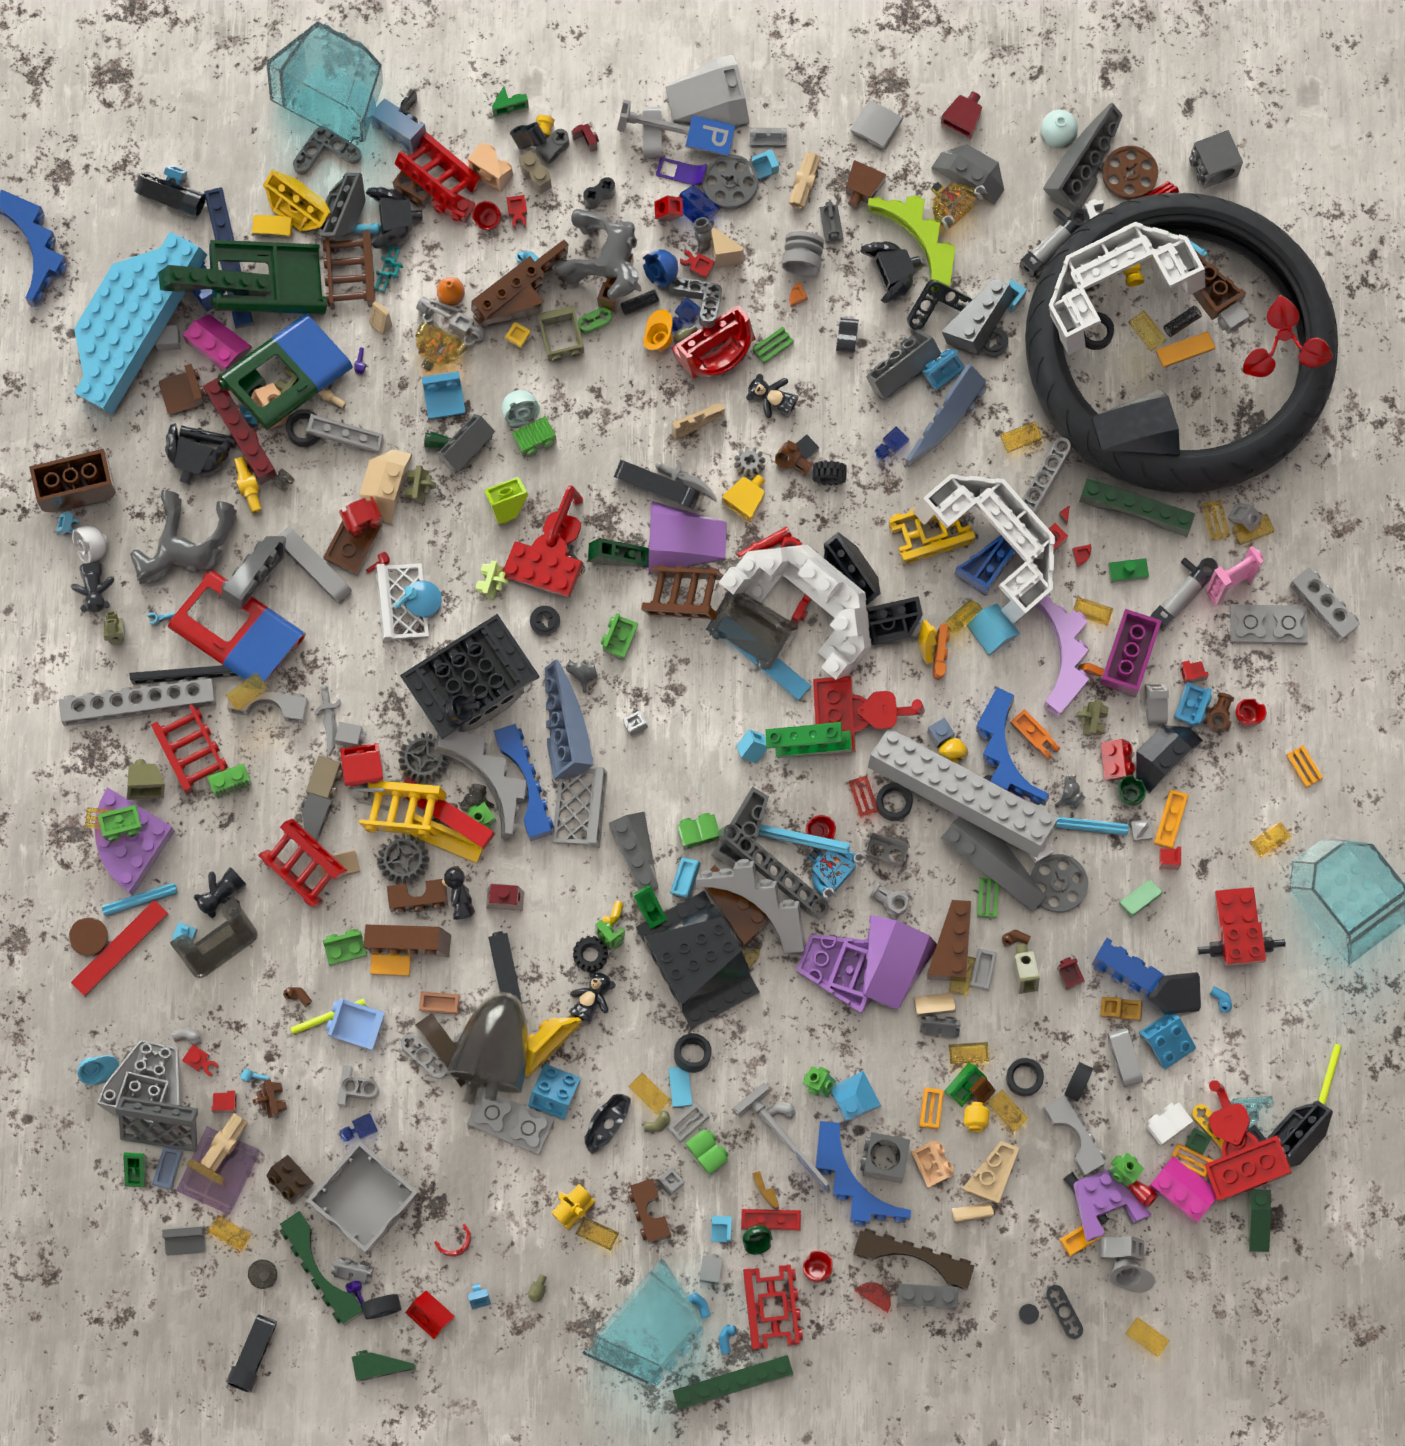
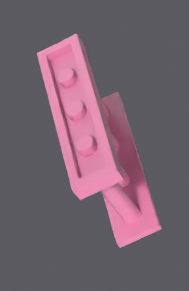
M1251 546L1244 560L1229 570H1223L1221 566L1214 570L1205 593L1215 607L1223 602L1229 589L1245 579L1249 584L1254 582L1264 562L1262 560L1263 556L1258 549L1255 550Z

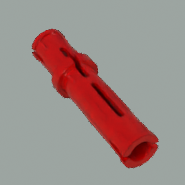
M785 526L759 542L751 543L750 547L737 552V556L740 558L748 551L769 549L782 542L784 537H792L791 532L783 535V533L789 530Z

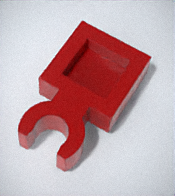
M525 195L506 197L509 217H514L512 219L513 228L516 229L518 221H521L523 227H526V219L522 216L527 215Z
M685 250L684 255L688 256L689 259H680V264L683 266L690 265V272L707 279L715 261L699 253L696 257H693L690 251Z
M804 594L792 615L791 623L797 626L800 620L804 622L808 614L806 609L812 600L808 595Z
M194 1044L182 1059L184 1063L198 1072L203 1068L204 1072L210 1077L213 1074L208 1071V1068L210 1066L219 1067L215 1061H207L210 1055Z

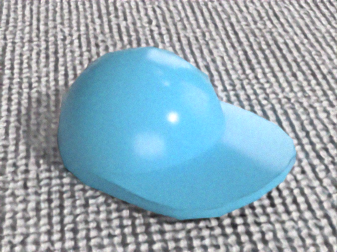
M109 1055L97 1058L88 1057L79 1064L77 1074L80 1081L84 1084L95 1085L108 1081L119 1067V1062L116 1057Z

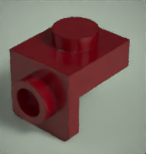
M589 124L578 125L571 131L573 140L584 137L590 152L598 150V136L596 132L591 131Z
M1065 958L1060 961L1061 964L1057 967L1066 990L1085 982L1077 964V958Z

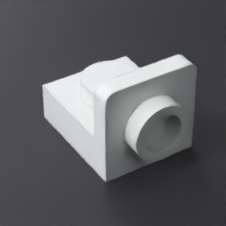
M1094 199L1085 204L1084 210L1088 213V221L1098 215V211L1103 210V200L1098 201Z

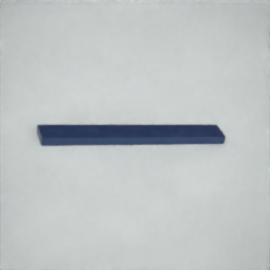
M223 188L204 191L215 240L235 241ZM220 261L222 270L242 272L240 262ZM227 291L228 295H238ZM231 311L235 329L254 325L251 312Z

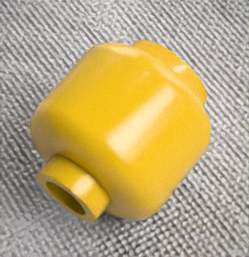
M972 1102L971 1105L964 1109V1126L971 1132H983L989 1126V1109L983 1106L981 1102Z

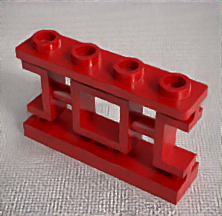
M791 1264L779 1266L780 1276L760 1278L759 1268L743 1269L752 1351L768 1349L767 1339L787 1337L788 1347L799 1346L800 1341L803 1340L802 1328L798 1329L797 1321L801 1320L800 1308L796 1309L795 1301L799 1300L798 1290L793 1288V1281H796L795 1269H791ZM784 1272H787L790 1299L786 1298V1291H775L774 1281H783ZM756 1275V1283L767 1282L768 1293L758 1294L757 1303H755L752 1276ZM782 1297L784 1316L765 1318L763 1299ZM788 1312H792L795 1339H791L790 1331L780 1332L779 1321L789 1320ZM757 1315H760L761 1323L771 1322L772 1333L762 1334V1343H759Z

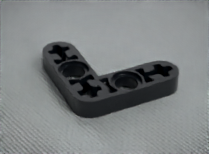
M932 279L928 281L909 313L907 323L913 330H920L926 324L938 301L961 312L965 307L958 302L959 299L965 303L967 301L970 303L973 299L939 280ZM937 286L939 289L937 291H932L931 287ZM949 292H954V299L947 301L946 295ZM923 301H930V306L927 309H921ZM918 318L920 322L914 324L912 320Z

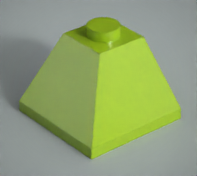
M519 477L484 490L498 525L508 523L516 518L528 497V493Z

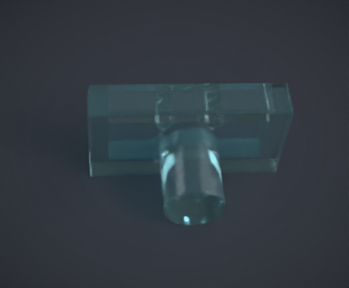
M1272 1096L1233 1098L1230 1102L1231 1105L1235 1103L1242 1104L1248 1112L1250 1122L1259 1121L1258 1107H1270L1273 1104Z

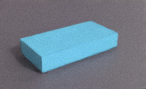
M684 857L681 858L670 894L687 899L690 898L701 862Z
M679 1067L669 1068L673 1108L692 1106L689 1072L681 1070Z

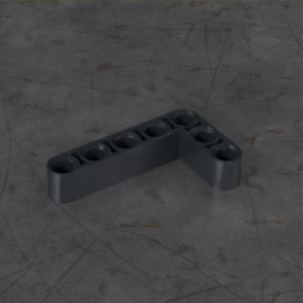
M621 459L614 474V477L698 511L706 494Z

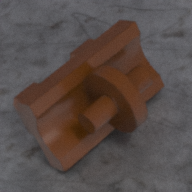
M271 1079L265 1080L261 1084L262 1090L256 1091L257 1098L252 1101L254 1105L259 1104L260 1111L267 1110L269 1119L284 1112L287 1106L285 1100H275V1094L283 1092L282 1083L271 1082Z

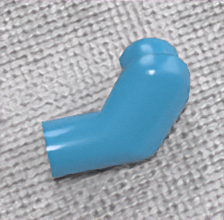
M1214 986L1210 995L1218 999L1220 1010L1224 1013L1231 1011L1232 1002L1230 995Z
M692 1293V1295L687 1296L689 1305L696 1304L698 1306L702 1319L711 1316L707 1301L698 1293Z
M728 1324L724 1326L718 1337L721 1354L731 1352L729 1339L737 1334V1328L734 1325L730 1326Z

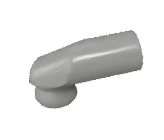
M189 1027L172 1032L175 1042L186 1038L191 1041V1044L195 1045L201 1041L200 1033Z
M778 1102L767 1109V1112L772 1117L779 1113L785 1114L788 1118L795 1115L794 1106L790 1103Z

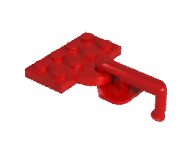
M569 485L567 487L558 511L548 515L543 526L544 534L535 539L532 546L517 541L514 542L502 571L506 573V579L565 597H571L584 564L581 560L567 557V544L575 541L581 530L580 520L567 515L572 501L574 504L583 502V497L574 486Z
M851 676L834 679L833 677L813 679L815 724L841 722L842 731L852 732V751L836 753L856 752L855 733L862 732L869 725L875 729H889L895 726L897 717L922 715L925 713L924 705L919 699L914 700L912 706L896 707V697L890 691L873 692L868 699L860 695H853Z
M1212 1080L1209 1083V1088L1211 1091L1217 1092L1222 1109L1210 1115L1209 1124L1213 1134L1224 1141L1221 1149L1222 1157L1204 1165L1217 1201H1224L1292 1174L1279 1136L1276 1135L1259 1142L1256 1136L1247 1131L1250 1118L1246 1108L1239 1103L1231 1105L1224 1085L1217 1080Z

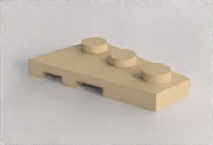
M712 404L707 409L672 422V435L674 439L678 440L724 416L725 408L723 404Z
M1000 1141L962 1190L999 1204L1019 1147Z

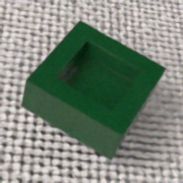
M1194 1128L1185 1146L1203 1155L1212 1136Z

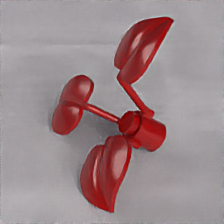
M1279 295L1269 308L1266 316L1268 324L1276 328L1277 331L1272 350L1269 354L1264 348L1253 350L1244 361L1243 373L1254 377L1270 375L1276 367V362L1272 356L1274 355L1278 340L1288 341L1293 339L1297 347L1302 350L1298 355V359L1307 367L1325 365L1333 358V354L1328 344L1320 338L1307 340L1304 343V347L1300 345L1295 334L1292 333V327L1299 321L1298 310L1290 300Z

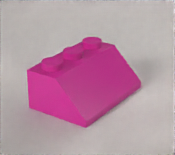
M210 314L195 320L183 334L184 340L189 346L223 372L244 358L252 349L250 344Z
M1172 1156L1149 1186L1195 1224L1198 1223L1216 1199L1213 1187L1174 1156Z

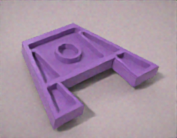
M1108 1169L1078 1180L1073 1184L1086 1243L1105 1234L1097 1219L1101 1215L1121 1207H1125L1133 1223L1147 1219L1152 1215L1122 1183L1112 1177Z

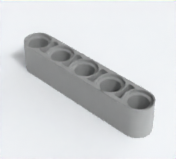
M1058 438L1054 442L1022 499L1035 515L1072 452L1071 443L1067 438ZM1062 443L1068 445L1067 450L1064 452L1058 450L1059 445ZM1057 460L1059 464L1055 468H1050L1049 462ZM1043 476L1049 477V482L1045 485L1039 483L1040 478ZM1037 492L1040 494L1037 501L1030 500L1032 493Z
M288 526L279 535L286 537L285 552L336 603H339L352 591L348 584L291 527Z

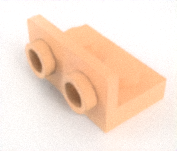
M937 1140L931 1141L911 1152L928 1188L954 1176L953 1166L944 1155L945 1149Z

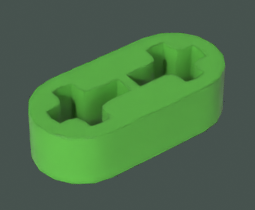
M599 308L581 316L578 320L580 332L589 334L609 325L612 320L611 312L607 308ZM603 313L606 316V320L600 318V314ZM584 321H586L587 323H590V324H589V326H590L589 328H586V326H583V322H584Z

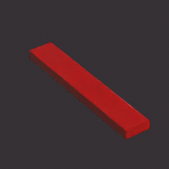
M408 776L403 782L409 784H419L414 780L411 781ZM420 798L416 806L425 811L428 800ZM438 800L435 802L432 816L479 847L485 849L495 836L492 830L447 801Z
M153 900L70 983L84 996L89 994L168 915V912Z

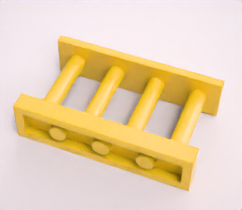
M379 781L374 784L368 783V788H384L385 791L373 792L375 797L369 820H359V824L365 831L369 833L382 831L414 834L423 838H429V836L437 837V832L430 826L435 802L438 800L445 801L447 793L440 786ZM385 795L392 796L387 822L377 821L382 797H385ZM402 797H409L410 801L405 822L394 823L400 799ZM420 798L427 799L428 802L422 825L412 824L417 801Z

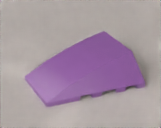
M652 501L649 574H654L650 571L651 567H658V565H665L669 568H675V566L689 567L693 564L724 560L727 522Z
M870 915L869 947L866 952L867 969H865L863 995L898 1010L936 949L937 943L930 935L897 920Z
M810 934L797 971L860 1013H863L872 1001V999L863 995L865 969H867L866 952L868 951L869 940Z

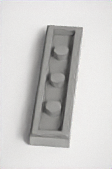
M313 414L310 415L306 430L307 434L374 453L380 452L384 434Z

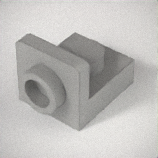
M1238 503L1228 515L1232 522L1243 524L1249 531H1253L1262 520V516L1254 506L1244 503Z

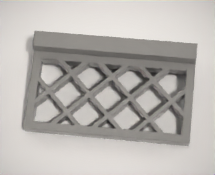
M596 767V769L589 768L584 773L575 775L576 778L568 785L564 778L559 779L553 843L600 847L607 771L603 767ZM586 773L593 774V780L588 785H585L581 780ZM579 780L584 788L575 794L570 787ZM569 789L574 797L565 803L562 800V794ZM588 790L591 794V799L584 804L579 799V796ZM578 799L583 806L573 813L568 806ZM567 808L572 815L563 822L560 818V813ZM586 809L589 812V818L582 823L577 815ZM576 818L581 825L572 832L567 827V824ZM565 826L570 834L565 839L558 838V832ZM583 827L587 831V840H580L575 836Z

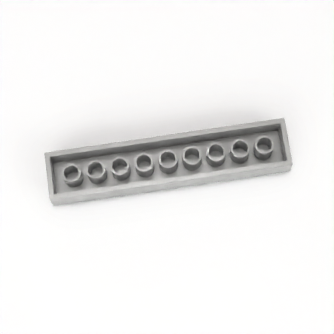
M890 728L870 755L868 768L1036 858L1055 830L1058 817Z

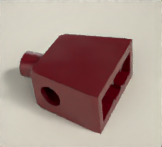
M973 91L968 98L959 95L942 114L941 124L972 139L982 112V106L978 104L981 96Z
M490 884L487 890L486 909L523 911L524 891L519 886Z

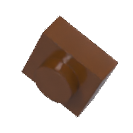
M981 1076L969 1091L978 1102L984 1104L996 1090L987 1078Z

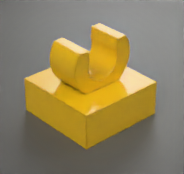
M514 322L505 339L522 348L531 331Z

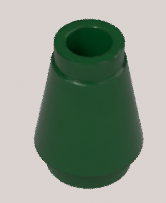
M431 431L430 433L425 432L424 448H428V450L442 449L451 437Z

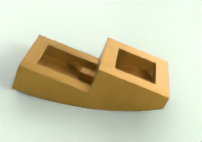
M1102 997L1100 1016L1141 1021L1143 1001L1127 1000L1118 997Z
M761 1172L752 1173L754 1182L762 1197L774 1210L779 1209L774 1188L766 1190Z

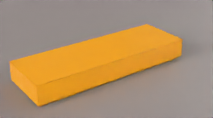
M1207 331L1156 349V355L1162 368H1166L1213 351L1216 347Z
M1170 789L1155 837V845L1173 849L1189 794Z

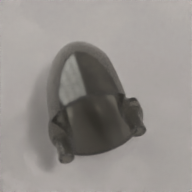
M499 991L486 998L474 1011L457 1041L447 1074L459 1081L465 1082L467 1085L464 1098L462 1099L464 1103L467 1102V1104L474 1105L477 1091L480 1087L487 1088L484 1099L494 1102L497 1100L498 1092L521 1093L528 1056V1027L522 1004L513 993Z

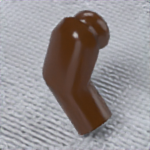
M1012 930L1002 936V943L1005 946H1010L1019 941L1027 945L1031 936L1018 930Z
M288 987L283 992L285 999L300 1000L304 1007L312 1003L310 997L301 987Z

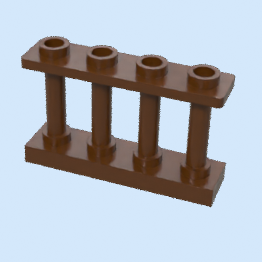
M370 230L362 231L363 237L359 238V240L331 242L329 237H325L326 240L322 241L323 252L327 254V258H323L324 269L328 270V275H325V286H329V293H326L327 304H330L331 310L335 309L336 301L364 299V301H367L368 307H372V304L376 301ZM353 247L364 249V255H361V257L332 259L331 249ZM360 264L365 266V272H362L360 275L333 277L332 267ZM366 283V290H363V292L334 294V284Z
M665 565L651 567L650 571L658 576L653 600L650 603L643 602L642 611L649 616L717 619L718 612L711 608L710 603L715 580H721L724 576L719 572V569L713 567L708 568V570L700 567L688 569L682 566L669 568ZM665 577L674 578L670 600L667 604L661 603L660 599ZM682 578L691 579L686 602L684 604H677ZM707 579L703 603L694 605L698 580Z

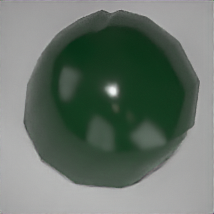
M1134 775L1124 776L1118 783L1117 795L1123 803L1136 806L1145 799L1146 788L1142 780L1136 779Z
M764 1225L749 1227L742 1237L745 1251L752 1255L762 1254L771 1248V1240H773L771 1231Z

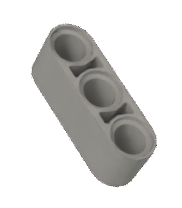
M643 107V116L662 120L661 107ZM643 125V158H662V129Z
M1124 1028L1107 1033L1123 1087L1142 1083V1073L1128 1029Z

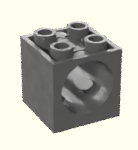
M1229 130L1194 142L1189 157L1191 167L1196 169L1197 180L1199 184L1202 183L1204 189L1238 177L1243 164V160Z
M871 1132L870 1137H866L863 1150L867 1152V1155L862 1157L860 1170L864 1171L863 1176L902 1184L910 1139ZM881 1145L892 1147L894 1153L898 1154L899 1163L896 1166L893 1165L888 1170L877 1168V1165L870 1158L871 1151L878 1149Z

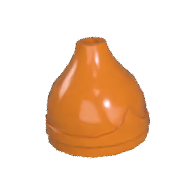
M446 277L439 282L437 297L442 303L454 306L463 300L465 288L458 278Z

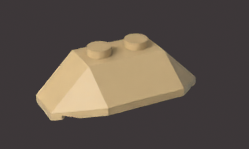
M393 449L369 460L359 496L361 499L365 498L366 501L371 500L370 496L374 497L383 517L380 521L382 523L392 524L412 457L410 453Z

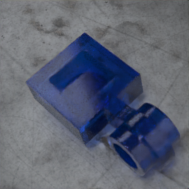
M686 297L675 309V314L679 317L672 318L671 330L676 332L680 330L684 325L682 320L690 324L701 311V307Z
M896 426L883 438L882 441L886 445L880 444L874 452L878 458L883 460L889 455V449L896 454L909 442V438Z
M368 1113L352 1121L354 1129H351L350 1126L341 1129L339 1137L344 1142L355 1138L353 1134L357 1133L361 1140L378 1132L371 1114Z

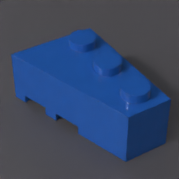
M1001 535L985 546L980 552L971 556L966 562L957 566L955 575L986 595L1016 554V551Z

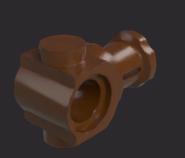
M789 440L781 445L774 461L782 468H796L803 473V476L807 475L814 462H809L803 458L801 452H799V447Z
M1218 693L1216 707L1212 708L1211 713L1206 712L1203 724H1206L1205 727H1208L1214 733L1229 732L1232 721L1229 720V708L1231 702H1234V697L1226 693ZM1213 719L1221 720L1222 725L1216 726L1213 723Z

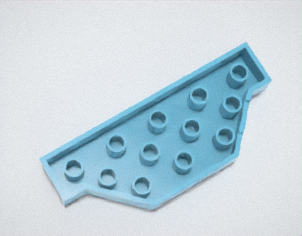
M169 232L160 248L112 264L74 328L83 371V378L74 391L75 394L113 415L186 292L160 290L158 272L167 265L200 268L208 255L197 245Z

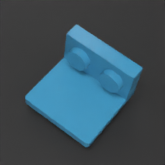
M459 371L422 377L429 419L466 413Z
M1176 1014L1163 1015L1139 1032L1141 1038L1150 1044L1164 1069H1167L1196 1049L1182 1020Z
M545 1064L531 1092L528 1106L565 1120L570 1102L581 1078Z

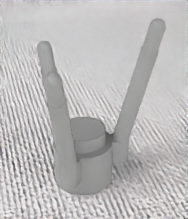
M424 296L420 298L416 309L421 312L420 316L424 313L427 314L426 320L431 319L428 314L432 315L434 311L444 317L451 318V315L436 308V305L455 312H461L458 308ZM433 322L432 325H434L435 329L442 333L443 330Z
M397 778V779H388V780H382V781H386V782H399L400 780ZM363 783L353 787L352 796L353 799H358V803L373 805V801L366 799L369 798L370 792H384L385 789L368 788V783ZM383 804L380 805L381 809L389 811L390 807Z

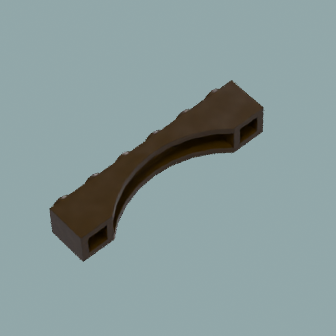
M865 1228L864 1231L860 1230L853 1255L871 1261L890 1255L914 1257L933 1267L943 1277L947 1285L959 1287L967 1291L974 1270V1265H971V1261L960 1258L958 1261L952 1259V1255L941 1252L939 1255L933 1253V1249L922 1246L921 1249L913 1247L914 1243L909 1241L897 1242L894 1241L895 1237L884 1234L881 1237L875 1235L876 1231Z

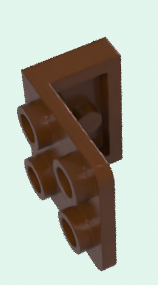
M192 364L184 366L185 373L159 381V387L169 415L205 405L202 398L206 396L203 386H199L197 380H200L198 370L193 369Z

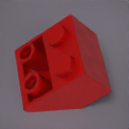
M379 743L340 749L345 786L355 787L363 783L374 784L383 780V765Z

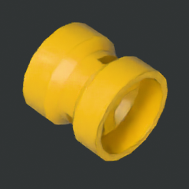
M538 115L536 122L541 127L546 138H548L552 134L550 129L554 126L555 120L548 115Z
M1140 263L1123 271V274L1126 275L1125 282L1127 287L1139 286L1145 282L1144 276L1140 272L1142 269Z

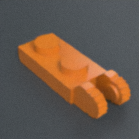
M940 624L937 628V644L935 645L932 673L933 678L937 680L942 679L947 668L944 663L948 656V649H945V646L950 638L947 624Z
M1025 709L1010 722L1046 759L1049 760L1052 756L1042 746L1045 742L1054 751L1058 752L1060 750V747L1051 738V735Z

